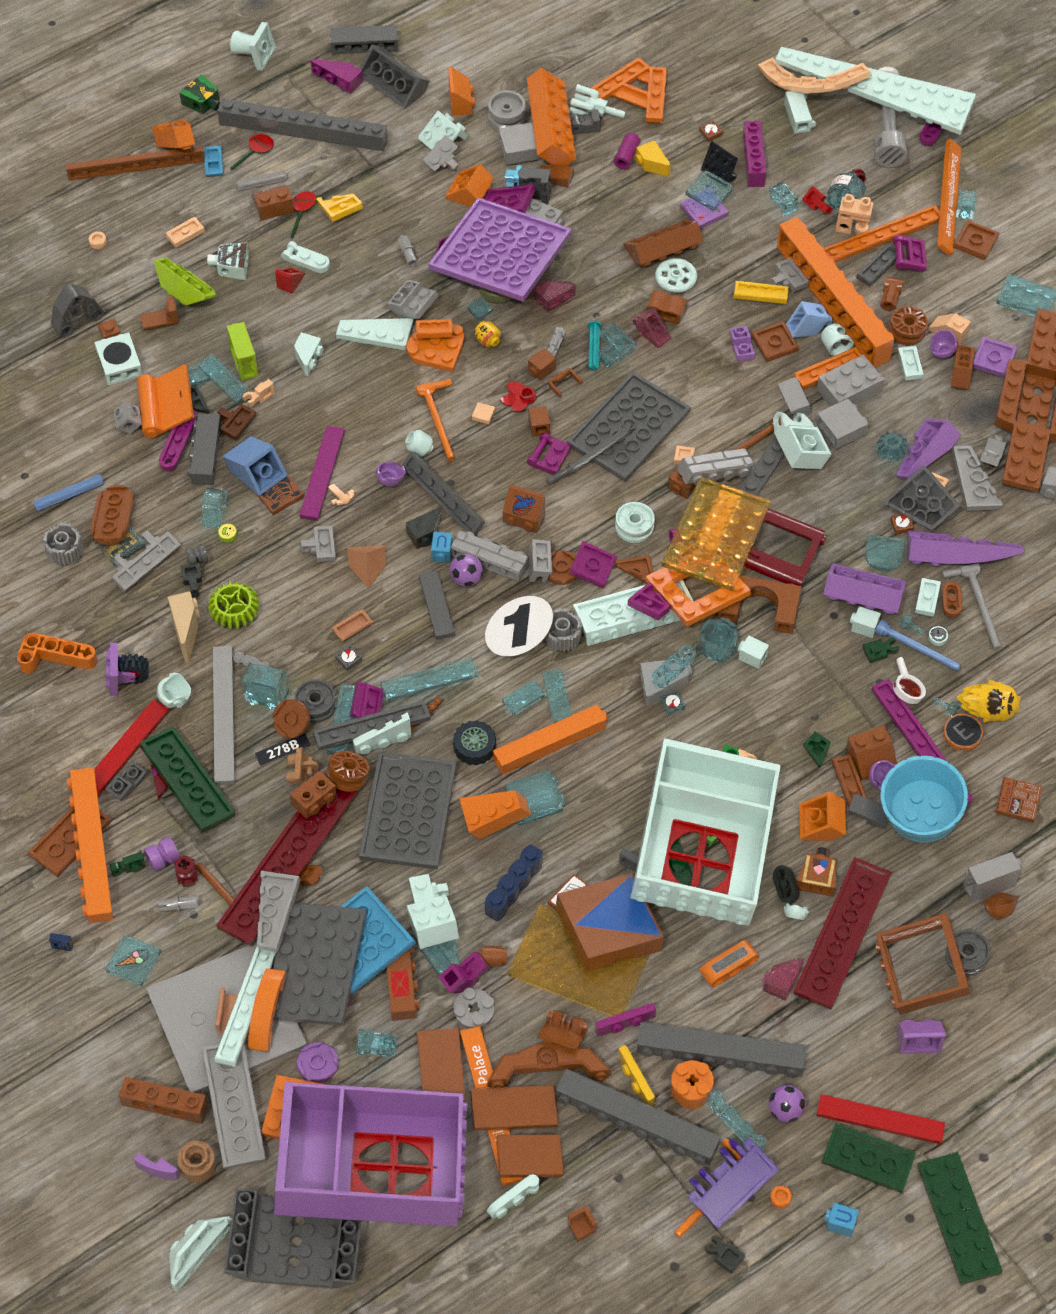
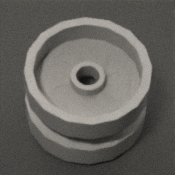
M510 90L499 91L493 94L488 102L490 127L499 133V128L525 124L526 105L524 98L519 93Z

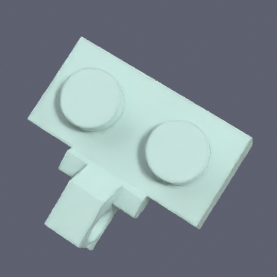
M429 874L409 878L414 903L449 895L447 883L437 885L436 883H431Z

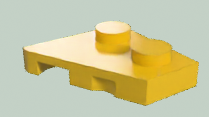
M355 194L332 196V200L323 201L322 197L317 198V204L332 222L363 209L362 202Z

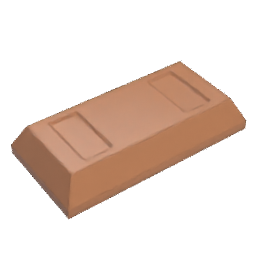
M362 609L331 627V629L343 642L373 624V621Z

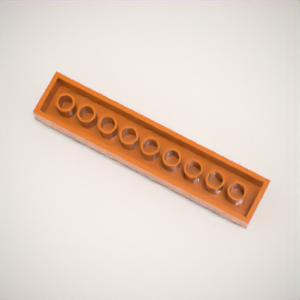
M795 217L780 224L777 240L778 250L785 259L791 258L809 281L808 288L829 315H831L836 324L842 325L845 329V335H849L854 341V347H857L862 355L864 354L874 368L889 362L894 336L884 327L882 320L876 317L873 309L865 303L863 296L857 293L854 285L845 278L843 271L839 270L834 260L826 254L824 247L819 245L815 236L807 230L804 222Z

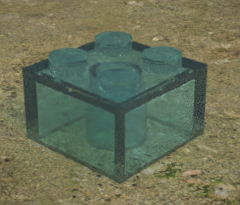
M249 662L242 680L245 701L252 705L259 704L269 709H275L279 703L286 700L289 692L286 671Z

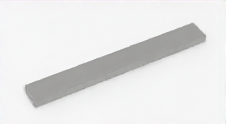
M232 646L213 647L214 782L216 785L235 784Z

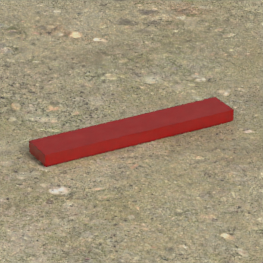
M152 700L97 765L94 773L98 797L140 748V742L147 739L169 713L167 707Z
M822 1094L820 1095L816 1114L818 1117L940 1145L945 1127V1122Z

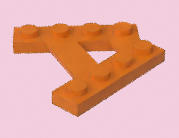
M638 57L591 88L599 92L598 98L606 100L613 96L645 108L646 122H663L667 68L650 67ZM636 80L648 84V92L629 84Z

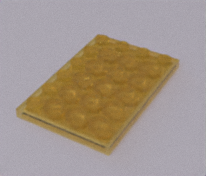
M700 477L662 561V567L733 591L771 501Z
M539 904L507 971V975L604 1014L615 1016L625 1012L650 954L638 958L624 959L613 965L585 972L575 951L573 940L565 930L557 911Z

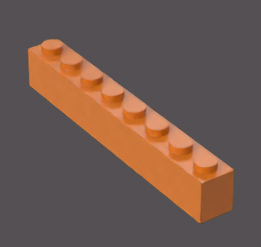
M94 767L70 770L71 778H67L68 790L73 792V795L69 796L70 808H75V813L71 814L73 826L77 825V831L73 832L75 844L79 843V849L76 850L77 862L81 861L82 866L78 868L79 880L84 882V886H80L81 898L86 899V904L82 905L83 916H88L89 923L113 920Z

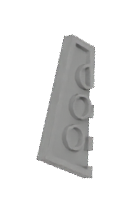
M953 446L952 455L965 511L1002 509L1003 504L1001 500H998L994 487H991L988 482L986 472H983L981 469V463L972 446Z
M261 871L260 920L258 922L257 946L260 950L279 952L301 880L299 876Z

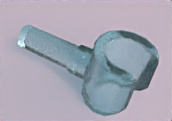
M905 614L902 618L901 626L905 629H914L924 635L926 631L912 623L913 616Z
M937 698L933 699V702L946 708L947 713L951 716L957 713L956 710L960 708V704L956 701L949 704Z

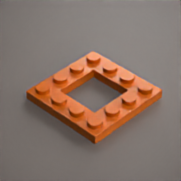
M701 549L645 576L646 582H650L653 585V590L662 595V599L667 601L670 609L686 627L751 595V590L720 557ZM704 569L721 588L691 602L675 583Z

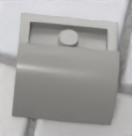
M407 280L387 304L392 312L401 319H420L439 295L436 290L423 288L421 282Z

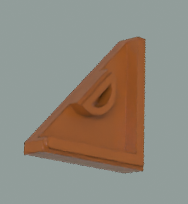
M649 555L615 561V567L648 584L645 576L653 573Z

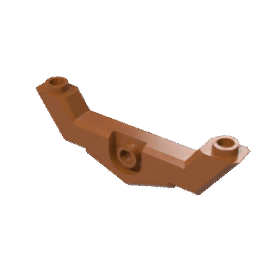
M543 1040L518 1051L517 1054L503 1055L488 1079L487 1087H504L515 1074L561 1071L566 1069H582L590 1078L602 1081L611 1076L612 1070L589 1047L578 1048L577 1050L567 1049L563 1045L548 1043Z

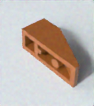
M957 345L951 386L956 389H969L975 347Z

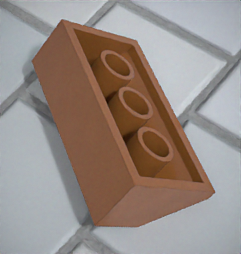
M684 220L623 244L634 263L644 267L652 264L651 261L655 259L660 261L668 258L667 255L671 253L673 255L680 254L687 247L689 249L699 246L698 243L703 242L698 221Z

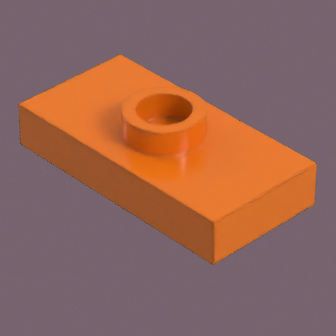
M452 319L416 321L417 339L453 337Z

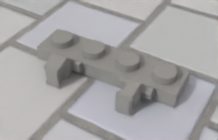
M148 530L143 533L141 539L147 542L146 550L133 560L127 561L122 559L120 553L114 557L113 562L118 566L116 569L118 572L112 577V580L124 593L180 548L181 544L169 531L163 536H156L155 538Z

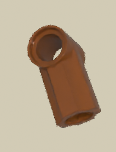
M886 276L883 288L884 293L880 307L885 311L895 310L904 280Z

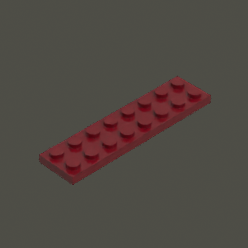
M856 857L853 858L794 989V995L832 1010L892 872Z

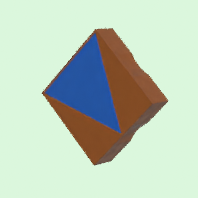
M632 873L557 894L556 911L565 930L573 940L575 951L585 972L613 965L624 959L638 958L661 951L664 937L647 902H639L636 899L630 898L634 881Z

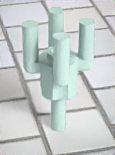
M577 84L575 91L590 95L591 98L575 93L570 105L585 109L587 112L570 107L569 114L591 113V110L598 109L600 117H603L604 113L624 118L625 112L608 107V101L598 98L599 92L597 90Z

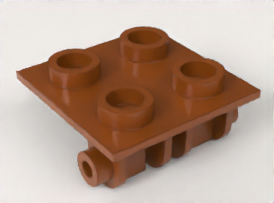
M555 1010L548 1011L547 1021L537 1038L543 1039L548 1043L563 1045L567 1049L577 1050L588 1031V1023L585 1022V1019L574 1017L573 1020L572 1015L567 1023V1014H564L562 1019L563 1013Z

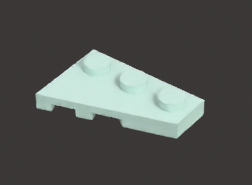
M408 713L401 715L402 719L395 723L392 720L385 723L386 726L379 731L373 729L353 739L355 753L367 754L372 750L386 748L391 744L402 743L411 738Z

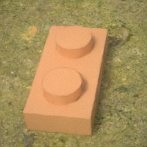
M193 217L166 232V237L177 248L204 233L205 228L196 217Z

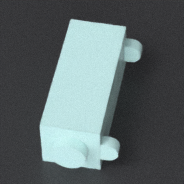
M789 91L785 93L784 104L794 134L811 131V128L816 126V122L811 118L805 100L807 95Z

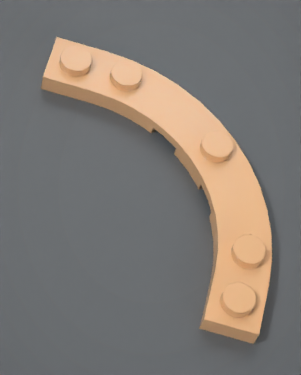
M774 58L758 64L759 70L776 86L804 94L848 88L850 85L871 77L870 70L863 63L840 73L828 75L826 79L806 76L801 78L794 77V74L776 64Z

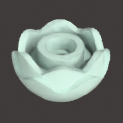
M788 903L786 907L784 906V913L790 918L804 920L809 914L807 907L790 905Z

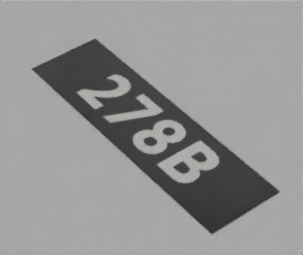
M304 733L299 737L291 738L256 752L255 755L261 766L296 752V748L302 747L304 749L311 746Z

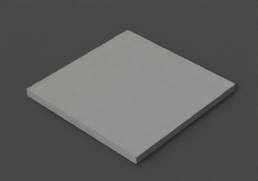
M257 942L252 947L246 946L146 987L189 1092L199 1093L209 1088L202 1047L219 1044L223 1037L217 1035L215 1027L220 989L225 988L226 994L239 995L256 950ZM195 1010L203 1011L206 1016L204 1023L198 1026L191 1024L189 1021L190 1014ZM200 1012L194 1013L191 1017L192 1022L200 1023L203 1020V1014ZM273 1020L271 1028L273 1036L269 1053L248 1049V1030L244 1045L249 1071L307 1046L298 1023L294 1021Z

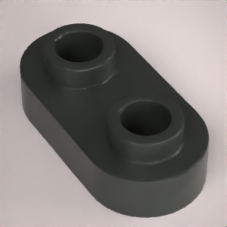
M779 865L774 869L772 875L779 899L784 903L793 904L799 898V888L790 867Z

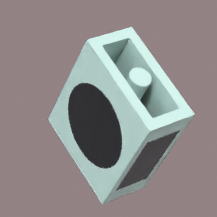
M129 333L94 342L108 386L142 375L141 365Z

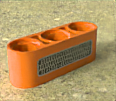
M743 940L705 963L699 972L710 987L714 988L751 966L759 959V955L748 940Z

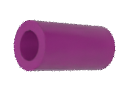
M625 134L613 161L616 167L624 170L630 167L636 153V147L641 142L637 134Z

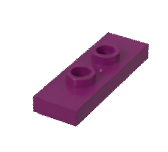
M654 1003L595 1022L597 1037L611 1032L619 1033L626 1027H636L641 1022L655 1018L656 1008Z

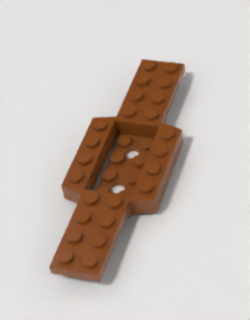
M1037 309L1027 359L1008 360L994 425L1011 432L1002 484L1037 493L1040 487L1048 442H1056V396L1050 427L1046 429L1054 387L1056 385V312ZM1033 389H1040L1042 391V394L1036 395L1033 392ZM1034 417L1037 422L1034 424L1029 423L1027 418Z

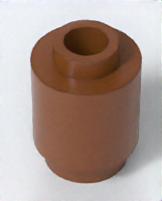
M483 946V950H479V954L489 967L507 965V948H502V946Z

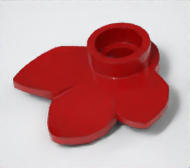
M510 382L507 383L510 393L500 399L504 405L512 406L513 412H520L525 410L528 404L536 400V392L531 387H525L522 383Z

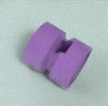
M169 836L160 840L158 846L152 844L143 849L154 872L164 868L166 862L169 864L174 863L180 857L175 844Z

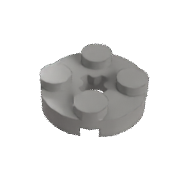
M466 988L464 992L457 996L453 1005L454 1016L458 1024L466 1029L487 1026L492 1021L495 1013L493 998L480 989ZM476 1005L479 1011L471 1013L469 1007Z

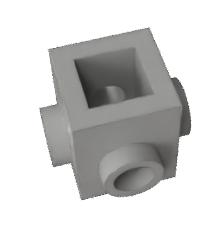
M124 401L113 411L116 429L131 434L142 425L140 410L136 405Z

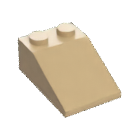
M190 591L168 597L173 623L185 664L190 661L198 630L197 619H200L196 598L191 597Z

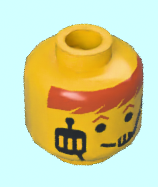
M482 321L475 328V338L484 347H495L499 344L501 331L493 322Z

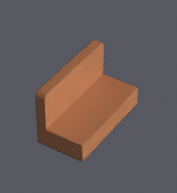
M225 988L220 989L215 1023L217 1035L221 1036L225 1032L238 995L226 994Z

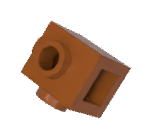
M678 470L672 471L668 478L669 489L686 499L698 487L694 483L685 484Z

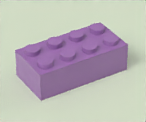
M832 563L823 595L832 600L842 599L852 605L858 603L868 609L878 608L883 609L885 613L894 614V612L898 613L906 581Z

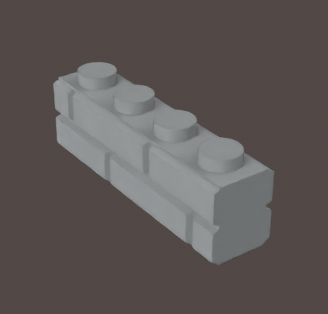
M744 448L682 458L677 470L685 484L694 483V485H699L706 481L712 483L718 479L729 480L737 476L741 478L746 477L753 467V461L748 457L749 454Z
M459 531L451 545V556L457 557L461 554H472L480 560L484 569L518 582L521 581L529 565L528 556L524 552H515L506 545L494 544L491 540L478 538L468 531Z

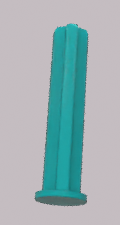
M590 321L588 323V368L591 371L598 370L599 342L600 329L602 328V324L599 321Z

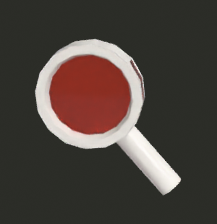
M902 657L897 658L896 662L901 675L895 680L893 690L904 702L917 704L921 702L926 694L925 687L918 678L908 674L904 659Z

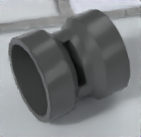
M200 544L196 548L190 547L185 549L189 564L209 561L204 544Z

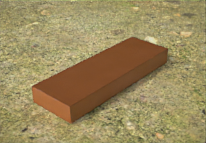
M851 754L833 758V768L848 808H850L854 794L867 798Z

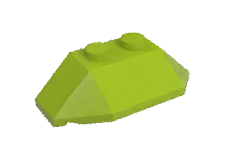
M165 257L154 261L161 287L169 295L178 299L181 304L190 305L216 297V293L211 286L188 269L172 262L171 259Z

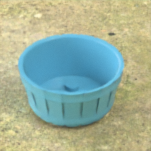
M915 756L903 760L888 772L885 777L886 779L882 783L881 803L886 817L900 835L915 842L928 843L946 837L961 820L967 806L968 790L967 786H965L964 778L953 765L937 757Z

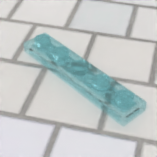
M471 657L380 682V686L387 702L478 677V671Z

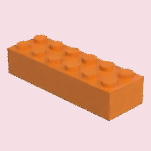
M540 68L527 78L537 156L554 166H567L576 160L566 85L562 79Z

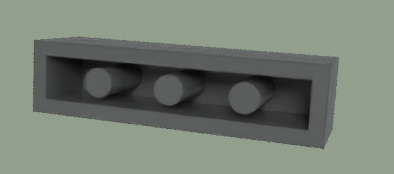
M397 25L331 28L332 54L368 53L372 44L383 46L390 52H398Z
M198 414L197 421H194V432L196 434L192 436V447L194 448L193 451H190L191 466H188L187 475L191 477L192 484L214 485L221 435L220 428L222 427L220 414Z

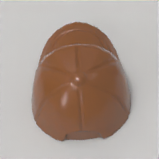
M1000 892L983 900V904L989 916L1000 920L1012 915L1020 895Z

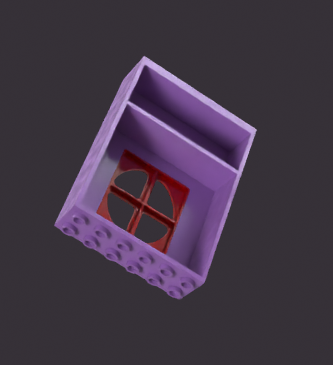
M285 1082L274 1215L457 1226V1219L462 1218V1206L464 1205L463 1187L465 1174L463 1173L465 1169L464 1151L466 1147L465 1133L467 1122L465 1115L467 1113V1102H463V1094ZM380 1142L390 1143L389 1163L359 1161L360 1154L368 1147ZM399 1143H406L420 1150L427 1158L428 1165L399 1164L397 1162ZM358 1171L387 1172L389 1174L388 1192L386 1194L378 1193L368 1188L358 1177ZM398 1173L425 1174L428 1176L426 1183L418 1190L405 1195L396 1193V1177Z

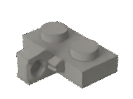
M445 135L422 162L433 172H436L441 166L444 168L448 166L452 171H455L458 163L453 160L455 157L453 153L458 149V146Z
M791 258L775 264L778 274L772 278L771 285L789 286L793 292L808 287V279Z
M332 526L313 527L314 537H311L310 540H301V552L316 554L317 562L336 561Z

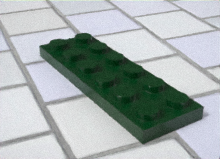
M174 726L140 742L139 747L201 833L235 817L236 812Z
M956 1152L919 1162L917 1168L960 1285L1002 1274L1001 1265L959 1153Z

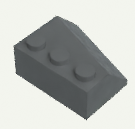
M925 465L882 501L932 531L949 522L963 510V507Z

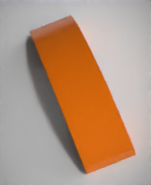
M266 968L262 976L251 1015L248 1038L249 1050L269 1053L273 1036L271 1031L279 992L283 991L286 971Z

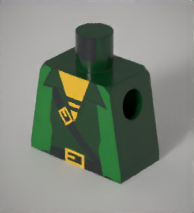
M202 74L179 92L181 104L201 114H205L210 109L218 111L220 105L218 89Z

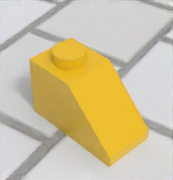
M655 140L636 147L635 161L644 171L663 176L670 175V163Z

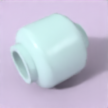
M421 430L411 431L406 437L405 443L408 451L416 452L420 457L430 454L433 450L432 437Z

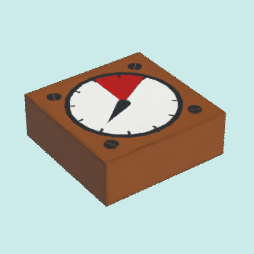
M714 120L699 127V131L708 142L723 136V131Z
M904 514L891 515L890 520L895 534L914 530L910 517Z

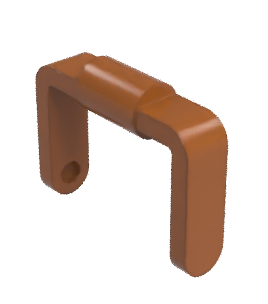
M571 368L558 373L549 380V387L558 397H561L562 393L554 384L566 378L569 374L578 384L583 383L582 379Z

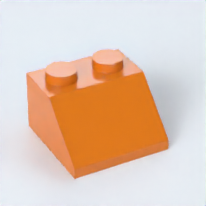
M448 67L452 116L472 115V107H475V98L471 97V95H474L473 84L469 83V77L452 67Z
M481 164L463 170L456 176L445 198L466 206H472L478 197L484 199L483 196L490 189L494 177Z
M829 791L799 803L800 839L832 841L845 836V799Z

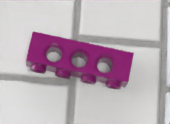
M744 121L743 144L747 186L765 187L766 166L761 121Z

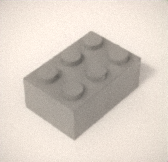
M863 354L819 376L817 391L830 407L846 399H849L852 404L857 405L881 393L884 379Z

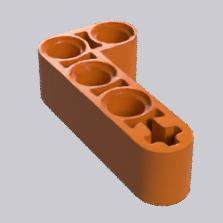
M29 633L24 637L17 654L20 669L24 673L35 671L40 659L83 669H93L98 663L95 649L90 645L37 633Z

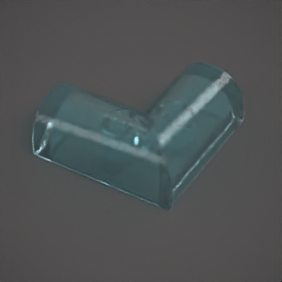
M614 322L600 331V336L609 345L599 351V359L608 368L637 347V343Z

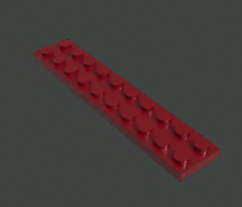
M336 788L334 800L331 803H326L317 814L311 815L307 819L297 810L219 920L217 929L252 947L258 938L261 871L294 875L300 878L357 796V791L350 792Z

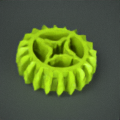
M229 581L226 586L222 583L221 588L216 587L215 593L210 595L208 610L212 620L215 619L217 625L221 623L223 628L227 625L230 630L233 626H236L237 629H239L240 625L246 627L247 622L252 623L253 617H257L259 598L251 586L246 587L245 582L239 585L238 581L235 584ZM242 598H244V599H246V600L248 601V605H247V604H244V601H242ZM219 606H223V608L226 609V611L223 612L219 608Z

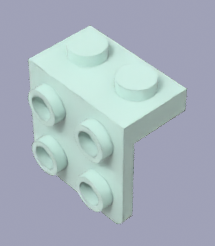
M437 111L418 138L430 149H433L445 135L454 142L458 136L466 140L469 134L465 132L466 128L459 122L455 124L453 122L454 118L448 113L443 115Z

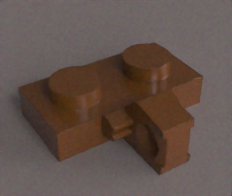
M242 403L235 411L232 410L230 412L221 407L217 412L223 421L220 432L235 441L256 417V411Z

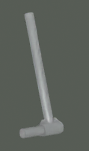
M979 563L942 571L943 579L960 575L961 577L969 578L994 650L1000 649L1001 645L976 577L980 573Z

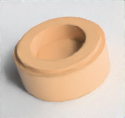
M102 232L92 233L89 236L90 246L94 249L105 247L107 244L105 234Z

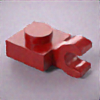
M812 185L802 198L813 210L819 208L827 214H830L833 210L829 204L824 202L826 196L816 186Z

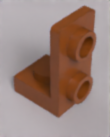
M173 297L166 298L167 305L164 306L165 310L140 315L144 330L179 323Z

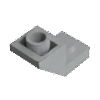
M998 434L990 435L980 461L998 466L1008 443L1007 440H1004L1005 437Z

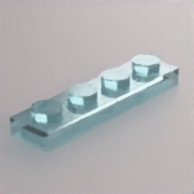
M341 684L333 725L355 719V717H350L355 685ZM350 742L327 748V754L333 755L339 751H348Z

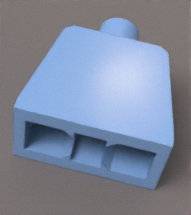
M801 301L786 325L793 338L819 334L824 325H830L832 317L827 315L821 304Z

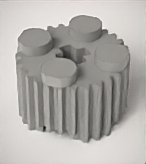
M61 522L57 527L53 526V529L50 528V531L44 532L43 543L46 555L51 563L60 564V566L64 564L66 566V564L75 565L78 562L84 548L81 535L74 526L72 527L70 523L67 524L65 522L63 524Z
M565 608L556 609L553 612L550 630L544 637V642L548 645L549 650L552 652H557L558 650L559 652H565L566 650L569 652V649L575 650L581 641V619L576 614L573 615V612L569 613Z

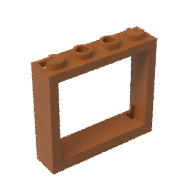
M947 913L876 934L878 941L875 942L877 952L881 953L883 957L880 960L883 972H887L888 978H885L887 989L892 990L893 994L890 997L893 1009L897 1008L900 1015L971 994L954 931ZM943 928L959 986L903 1002L887 945Z

